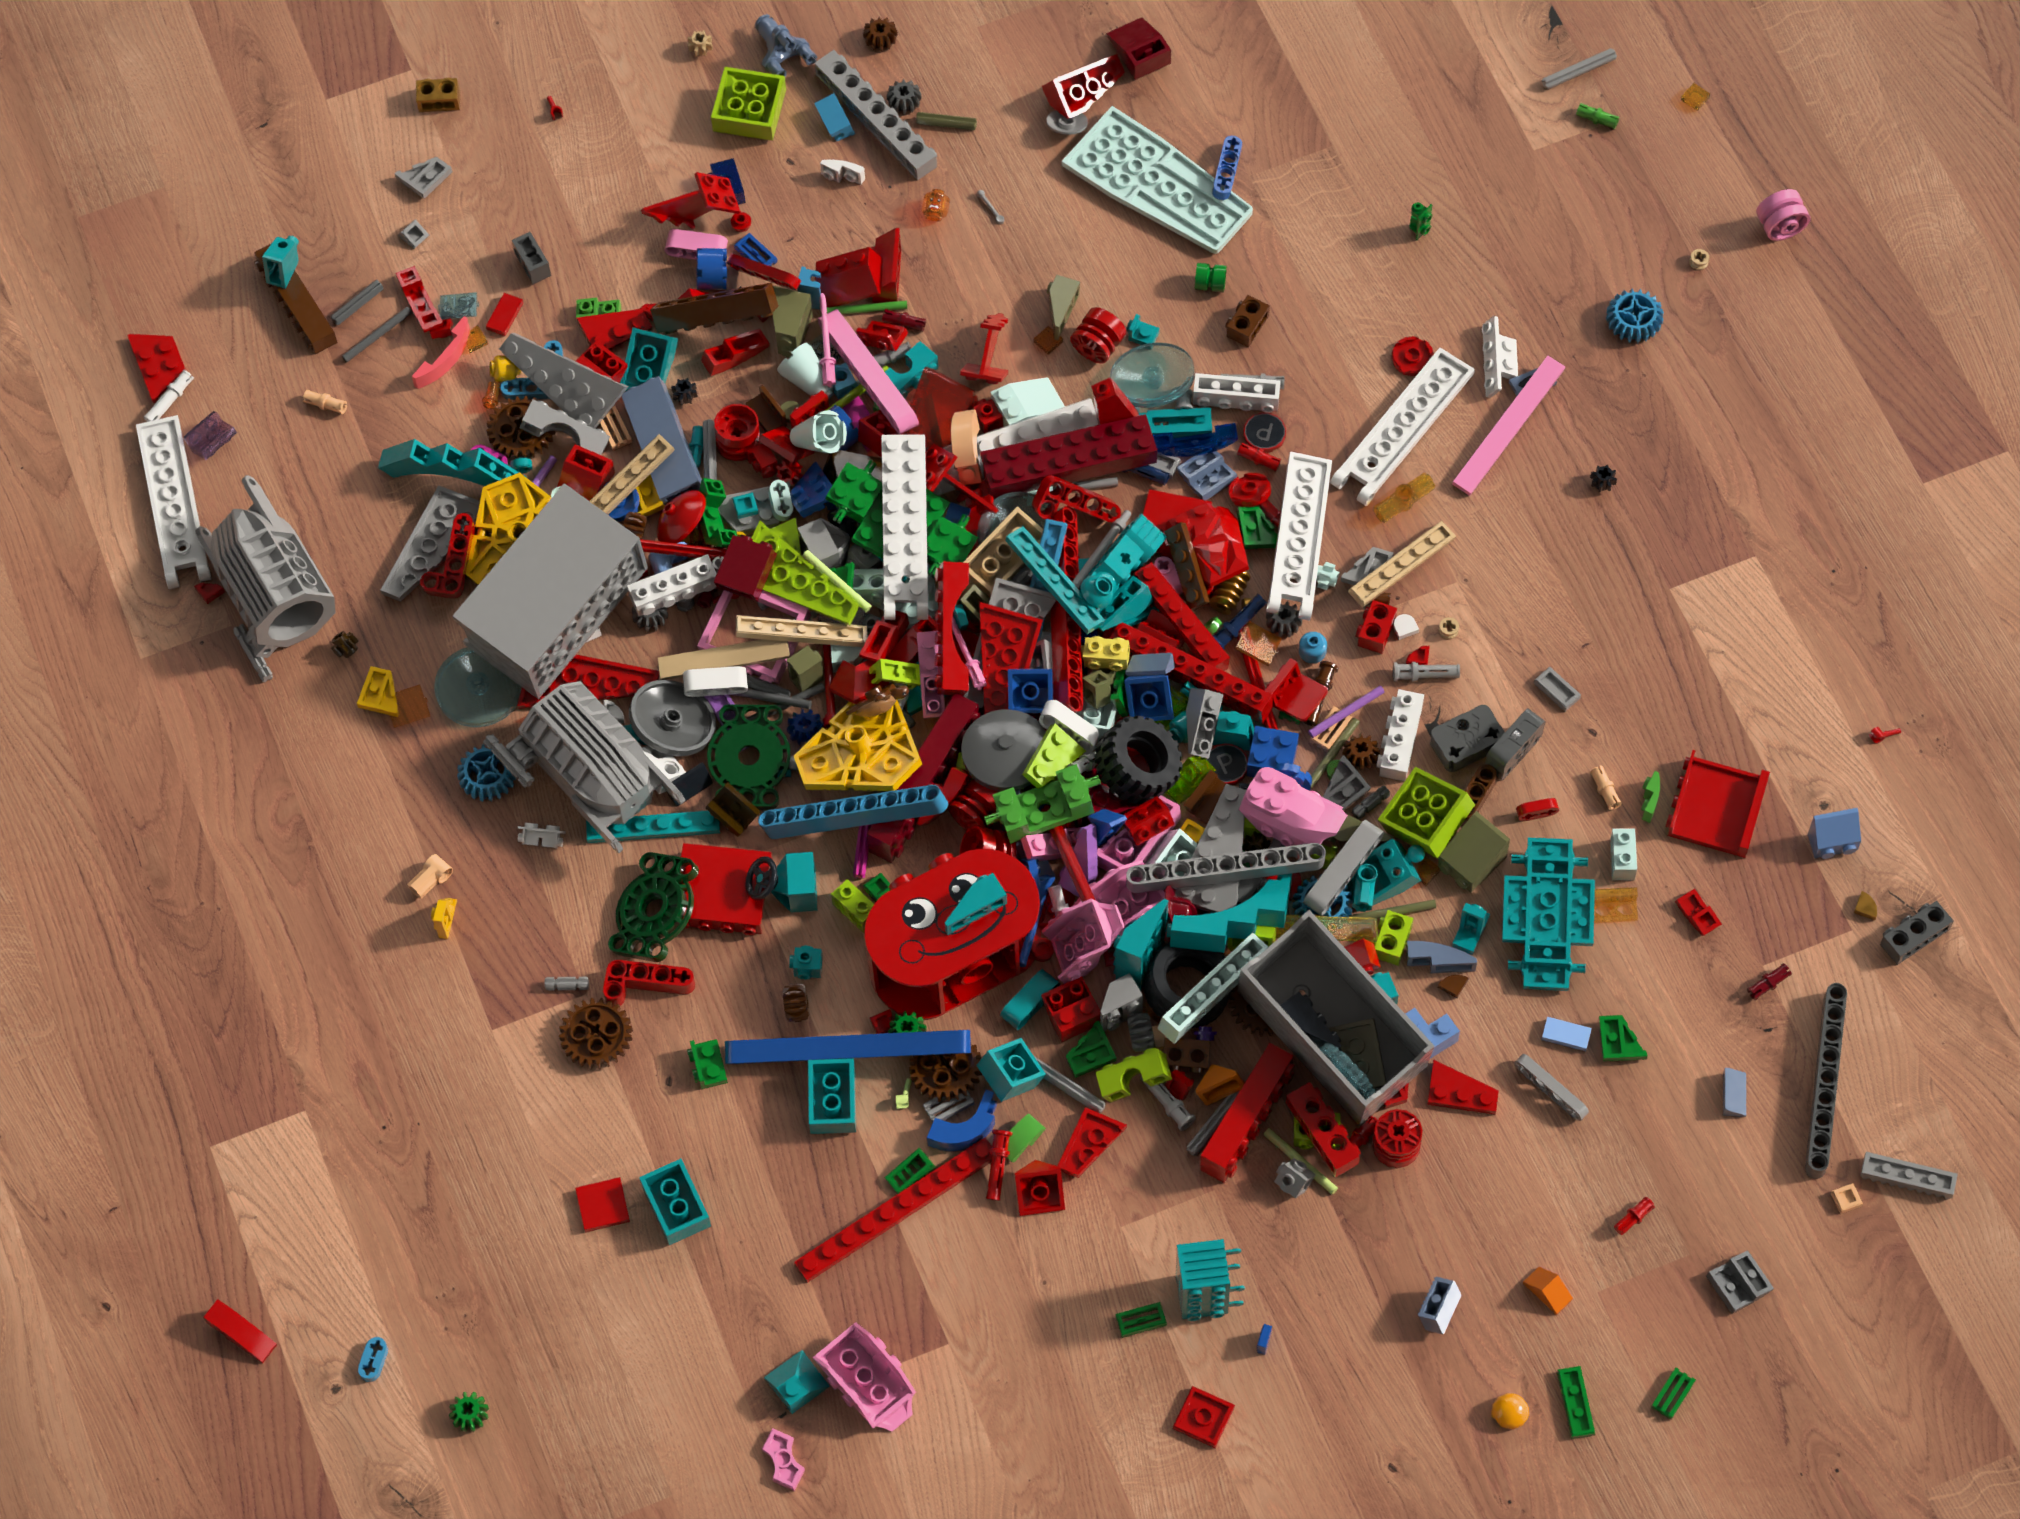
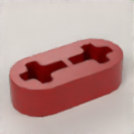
M1546 798L1523 803L1516 807V812L1520 821H1529L1555 815L1559 812V807L1555 798Z

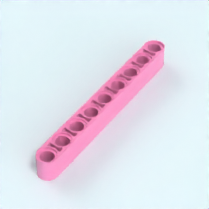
M835 309L827 313L829 341L897 433L902 434L918 426L919 422L913 409L839 310ZM821 316L818 318V323L822 329Z

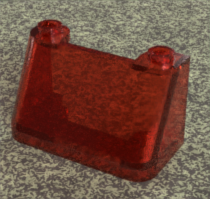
M925 367L910 407L917 416L919 425L904 432L903 435H925V453L933 443L941 448L952 445L951 422L954 413L971 410L978 401V396L975 395L973 389L933 368Z

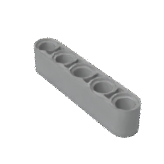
M1364 820L1308 892L1303 904L1321 916L1324 915L1358 871L1359 867L1378 845L1384 835V831L1369 821Z

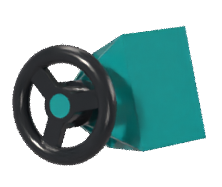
M813 852L785 854L777 867L775 862L766 856L760 857L752 863L747 872L745 882L746 891L752 899L762 900L772 893L791 913L818 911L816 869ZM767 863L770 870L763 872L759 866ZM755 874V876H756V886H755V889L753 890V887H752V879H753V875Z

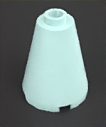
M808 343L800 345L791 352L793 355L789 359L785 358L781 362L777 371L781 376L810 396L823 390L828 395V399H830L834 394L832 392L834 386L828 387V385H823L822 366L819 364L820 361Z
M830 410L821 411L795 426L790 432V440L794 446L827 454L834 453L846 441V425L844 421L839 419V415L836 412Z

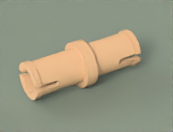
M306 390L303 395L304 403L318 406L321 410L329 409L340 414H344L346 411L347 402L332 398L329 394L324 393L322 395Z
M1599 766V769L1598 767L1593 768L1590 774L1598 786V793L1603 796L1609 810H1613V807L1617 809L1621 806L1622 802L1614 790V783L1607 777L1603 766Z

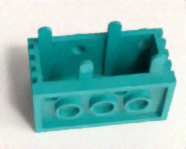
M1224 1239L1177 1245L1176 1281L1182 1319L1197 1321L1201 1317L1207 1316L1221 1318L1224 1314H1228L1229 1307H1238L1244 1304V1301L1229 1302L1230 1292L1243 1291L1245 1286L1230 1287L1228 1270L1239 1269L1240 1265H1227L1226 1255L1239 1254L1241 1249L1225 1250Z

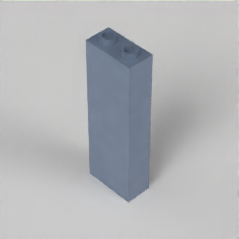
M658 376L648 379L637 387L629 388L622 394V399L641 450L658 434L675 449L651 473L660 500L666 505L673 498L684 492L699 491L702 479L666 384Z

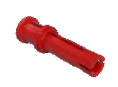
M993 1129V1145L989 1150L992 1159L986 1199L1000 1201L1005 1160L1010 1155L1008 1146L1013 1132Z

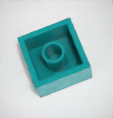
M1022 1038L988 1050L977 1064V1067L1001 1102L1035 1089L1046 1075Z

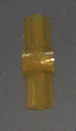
M1423 473L1408 484L1398 486L1395 493L1375 505L1373 511L1380 522L1385 523L1400 512L1410 510L1413 503L1433 491L1436 485L1429 474ZM1405 496L1408 497V499H1402L1400 497Z

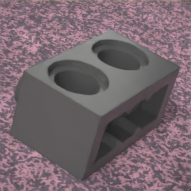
M531 232L512 240L514 253L532 284L551 276L549 262Z

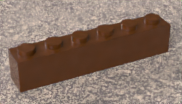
M271 244L254 252L256 257L254 264L259 272L263 271L264 274L262 256ZM294 271L286 289L266 283L269 288H274L273 294L278 303L283 302L285 314L288 318H293V326L298 334L302 332L304 336L302 337L303 342L308 349L312 348L314 353L317 354L338 343L335 332L296 271Z
M766 283L660 302L650 310L657 333L665 332V334H672L679 329L690 331L697 328L696 326L701 325L704 328H708L719 322L729 324L736 319L747 321L758 315L761 318L773 315V311L779 305L773 284Z

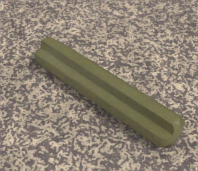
M918 112L916 115L917 124L975 130L977 126V119L971 117Z

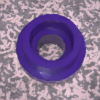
M1199 1027V1031H1194V1035H1196V1040L1214 1041V1035H1217V1032H1213L1212 1027Z

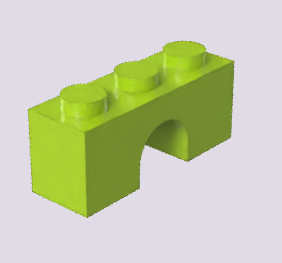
M1150 1048L1145 1050L1144 1054L1136 1057L1129 1056L1124 1058L1123 1062L1104 1066L1102 1070L1096 1072L1102 1097L1111 1103L1131 1095L1129 1083L1136 1074H1142L1143 1081L1151 1087L1171 1080L1172 1076L1166 1054L1158 1048Z

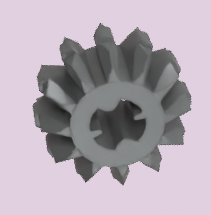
M903 78L901 83L895 81L894 86H889L887 100L890 108H895L897 113L903 111L904 115L908 110L913 113L914 107L919 108L922 95L919 86L914 85L912 80L906 83Z
M1288 600L1285 604H1280L1278 614L1266 613L1267 628H1271L1272 634L1278 632L1280 638L1283 634L1290 637L1291 632L1297 634L1299 627L1302 625V619H1298L1299 610H1297V605L1289 606L1290 602Z
M632 607L633 622L637 623L639 629L645 627V630L648 632L653 627L657 631V625L664 626L665 619H668V607H662L650 615L639 617L635 608Z
M1136 1013L1129 1016L1127 1021L1133 1050L1135 1052H1144L1147 1049L1154 1048L1155 1042L1149 1014Z

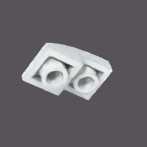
M822 160L820 162L821 174L828 180L840 182L845 177L848 181L856 182L860 185L865 180V170L862 166L841 160Z

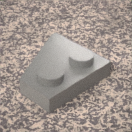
M434 157L424 163L413 165L411 170L403 173L399 170L394 174L396 179L425 199L453 171L441 159Z
M1372 547L1365 557L1360 558L1354 563L1353 568L1347 573L1344 572L1342 574L1341 582L1356 585L1391 559L1394 553Z

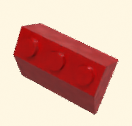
M894 228L877 237L875 246H871V249L883 258L880 295L872 297L873 303L898 301L902 249L900 228Z
M865 247L816 261L815 271H818L821 277H815V281L821 284L820 291L825 295L826 307H837L880 295L883 258L870 247Z

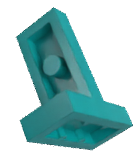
M1465 903L1459 930L1453 940L1452 947L1473 955L1490 918V914L1477 904Z

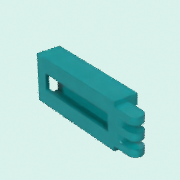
M1211 408L1147 410V413H1139V416L1147 415L1154 440L1212 438ZM1154 422H1169V425H1163V423L1154 425Z

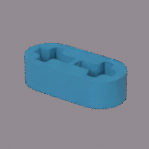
M380 1337L371 1338L365 1346L358 1366V1372L360 1377L366 1382L377 1380L381 1374L388 1354V1346L384 1339ZM380 1344L382 1351L378 1350L375 1357H373L374 1351L372 1347ZM371 1362H373L374 1372H370L367 1375L364 1369H369Z

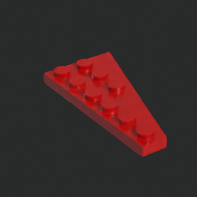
M979 602L982 673L987 683L983 687L985 715L996 710H1009L1008 669H1029L1043 620Z
M575 655L539 699L522 688L517 708H532L558 686L579 681L598 700L633 697L638 689L645 684L659 680L660 672L658 670Z

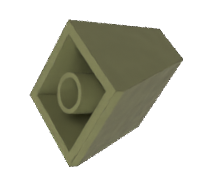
M773 286L779 305L772 315L778 354L790 358L793 355L791 352L804 343L813 317L811 296L807 293Z
M1476 811L1440 854L1438 859L1439 869L1445 875L1452 876L1459 887L1467 889L1472 893L1507 858L1510 838Z

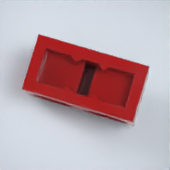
M1372 600L1371 606H1366L1362 619H1365L1363 625L1359 624L1355 637L1358 638V646L1383 654L1397 617L1398 608ZM1380 615L1384 618L1377 619L1375 616ZM1368 634H1375L1376 637H1369Z

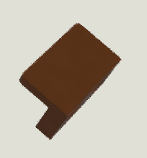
M760 385V394L747 401L746 406H749L756 412L759 424L765 432L781 426L787 427L785 412L764 385Z
M1210 770L1185 802L1186 810L1205 824H1208L1226 783L1219 779L1218 774Z

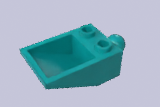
M1390 839L1371 852L1363 864L1373 865L1378 873L1375 880L1373 905L1401 894L1421 881L1412 862L1418 863L1424 859L1425 850L1423 847L1412 845L1406 853L1401 843ZM1397 869L1401 871L1399 875L1396 873ZM1357 872L1346 885V892H1351L1352 894L1351 900L1354 897V880Z

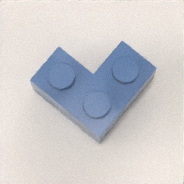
M1416 1008L1405 1013L1434 1045L1430 1059L1458 1042L1460 1030L1448 1014L1428 1025Z

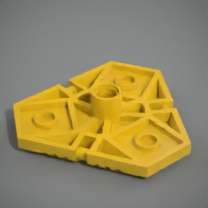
M520 472L484 486L482 489L475 523L478 533L473 535L465 573L477 585L480 584L518 539L516 538L517 535L528 527L551 499V496ZM486 532H492L491 537L486 536Z
M898 699L888 711L873 717H860L854 714L847 715L846 711L854 705L848 702L829 721L831 727L828 730L821 728L794 755L806 790H848L849 788H853L854 791L897 790L922 765Z

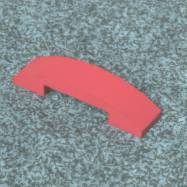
M465 316L451 330L453 341L432 365L425 361L412 375L414 386L417 389L425 387L442 377L462 355L470 334L468 319Z

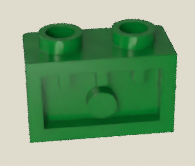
M717 1039L695 1044L694 1040L690 1041L691 1048L687 1049L690 1062H695L696 1069H693L692 1072L695 1083L700 1082L701 1090L728 1083Z

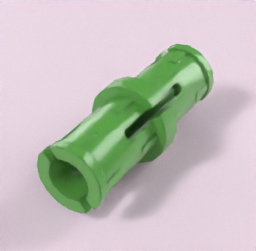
M1580 103L1576 112V116L1589 119L1594 124H1603L1613 129L1616 128L1620 118L1619 116L1604 112L1601 108H1592L1583 103Z

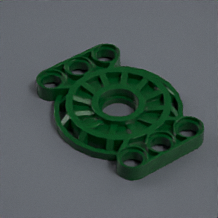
M725 705L719 711L720 721L723 726L713 735L708 747L707 760L711 775L722 788L725 786L724 783L728 782L742 795L747 793L753 795L754 798L751 803L757 809H775L779 805L780 800L778 792L773 788L785 777L791 758L790 745L786 735L778 727L783 721L782 710L776 705ZM726 711H733L736 714L732 720H725L723 715ZM754 711L757 713V718L749 721L745 718L746 713ZM775 711L779 714V718L775 721H770L767 719L768 713ZM722 733L723 736L720 738L718 744H714L716 739ZM778 734L783 738L785 745H781L777 737ZM745 747H754L759 751L760 757L755 764L744 765L738 759L739 752ZM714 750L715 761L711 762V753ZM787 751V760L784 763L783 753ZM713 768L718 770L720 778L714 773ZM783 769L781 775L777 778L779 771ZM720 788V789L717 790L715 796L718 794V792H719L722 788ZM773 794L776 799L773 803L767 804L763 801L764 796Z
M647 852L639 860V867L644 873L630 882L618 900L616 924L619 932L610 937L608 947L619 956L661 962L668 955V948L665 944L680 934L692 915L694 894L688 882L696 878L699 868L688 858ZM655 859L653 866L646 868L647 862ZM673 862V867L669 871H664L666 864ZM691 865V871L688 874H683L684 868ZM655 899H661L663 901L661 910L656 915L648 917L646 909L649 903ZM624 939L622 947L615 949V944L619 940ZM642 943L641 950L634 952L635 945ZM661 946L660 953L652 956L654 948Z

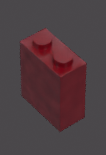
M733 535L714 580L717 588L758 602L777 556L772 548L773 546L764 541L760 543L754 542L752 538L746 535H741L740 537Z

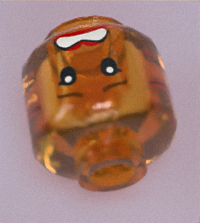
M933 189L932 192L926 193L921 209L925 218L938 222L947 217L950 199L940 189Z

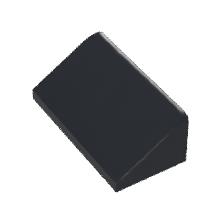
M703 762L672 781L683 795L685 802L713 784ZM668 793V796L671 798V800L674 802V804H675L676 806H680L681 804H679V803Z

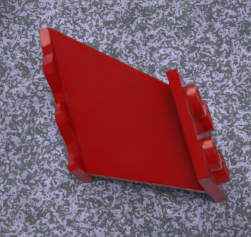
M696 172L694 176L699 190L644 207L641 213L653 217L661 224L665 220H669L677 227L685 223L691 229H694L695 224L693 220L712 210L739 214L741 211L729 178Z
M1004 314L988 315L987 319H984V322L981 323L980 328L988 329L981 365L967 363L960 371V375L965 376V379L972 381L984 379L986 383L998 384L1008 375L1009 370L990 367L999 331L1008 323V318L1004 317Z
M933 443L925 453L926 489L933 492L940 481L944 480L960 492L956 499L957 502L960 503L966 500L965 506L969 509L977 506L976 512L980 515L987 512L996 514L998 509L993 504L994 497L989 494L982 497L983 491L979 488L972 491L971 484L964 486L947 474L958 457Z

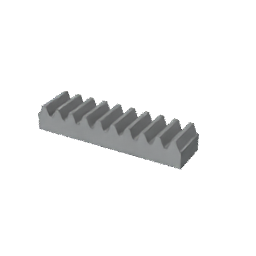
M1866 1152L1860 1176L1864 1180L1868 1178L1873 1182L1878 1180L1881 1184L1889 1183L1890 1186L1907 1187L1910 1191L1915 1189L1918 1193L1926 1192L1927 1195L1944 1196L1948 1200L1954 1195L1958 1174Z

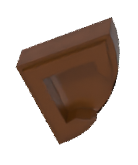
M1451 975L1441 980L1437 988L1458 998L1469 978L1463 975Z

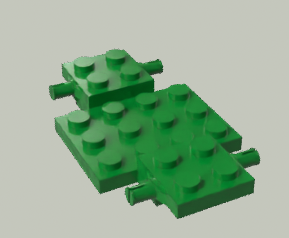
M869 460L863 470L847 462L825 499L835 504L839 509L833 517L835 522L838 519L837 523H841L844 516L847 515L861 523L851 541L883 559L882 482L871 474L877 464ZM926 489L927 562L932 564L927 574L935 578L936 568L943 561L963 563L976 544L978 537L965 529L970 520V517H966V514H962L957 524L942 517L950 502Z

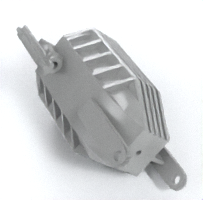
M247 475L242 479V483L253 501L252 506L248 510L233 509L212 533L207 528L199 526L195 530V534H197L196 536H198L197 538L213 563L221 583L249 629L247 631L245 626L240 624L239 627L233 629L234 634L240 640L242 648L255 670L259 673L258 675L262 682H266L273 678V674L269 667L266 666L267 663L264 658H268L278 647H289L314 636L336 613L335 599L294 529L277 515L258 482Z
M581 681L562 684L536 703L519 727L520 735L508 743L506 748L502 743L499 744V740L493 734L487 735L483 741L489 750L492 749L491 752L516 779L519 778L518 781L524 788L530 787L535 780L528 772L525 773L526 769L531 768L537 762L568 795L577 811L617 853H620L623 848L607 827L611 824H625L634 817L635 814L652 802V795L655 789L662 786L679 804L685 802L683 795L675 785L645 755L638 742Z

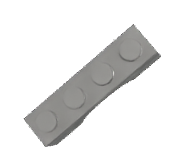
M534 399L520 425V429L537 437L548 431H562L571 436L576 445L599 455L603 454L610 438L603 430L594 429L580 419L575 420L564 411L552 409L545 402Z

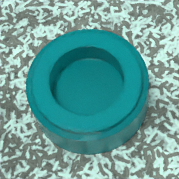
M517 458L510 462L511 468L521 474L532 470L531 459Z

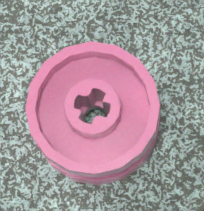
M1792 189L1782 190L1770 195L1756 209V214L1764 225V230L1770 240L1779 241L1793 237L1805 229L1810 222V215L1803 206L1799 193Z

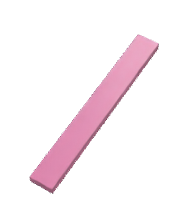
M1550 356L1545 358L1455 478L1452 485L1469 496L1473 493L1565 370V366Z

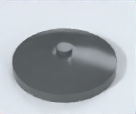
M672 680L649 682L638 689L629 706V720L636 735L652 749L667 755L688 756L695 754L708 745L715 731V715L709 702L704 696H685L684 684Z
M996 710L982 715L969 726L963 737L961 751L964 767L977 783L988 789L1004 791L1014 787L1016 791L1026 788L1032 783L1022 774L1044 737L1046 730L1035 718L1017 710Z

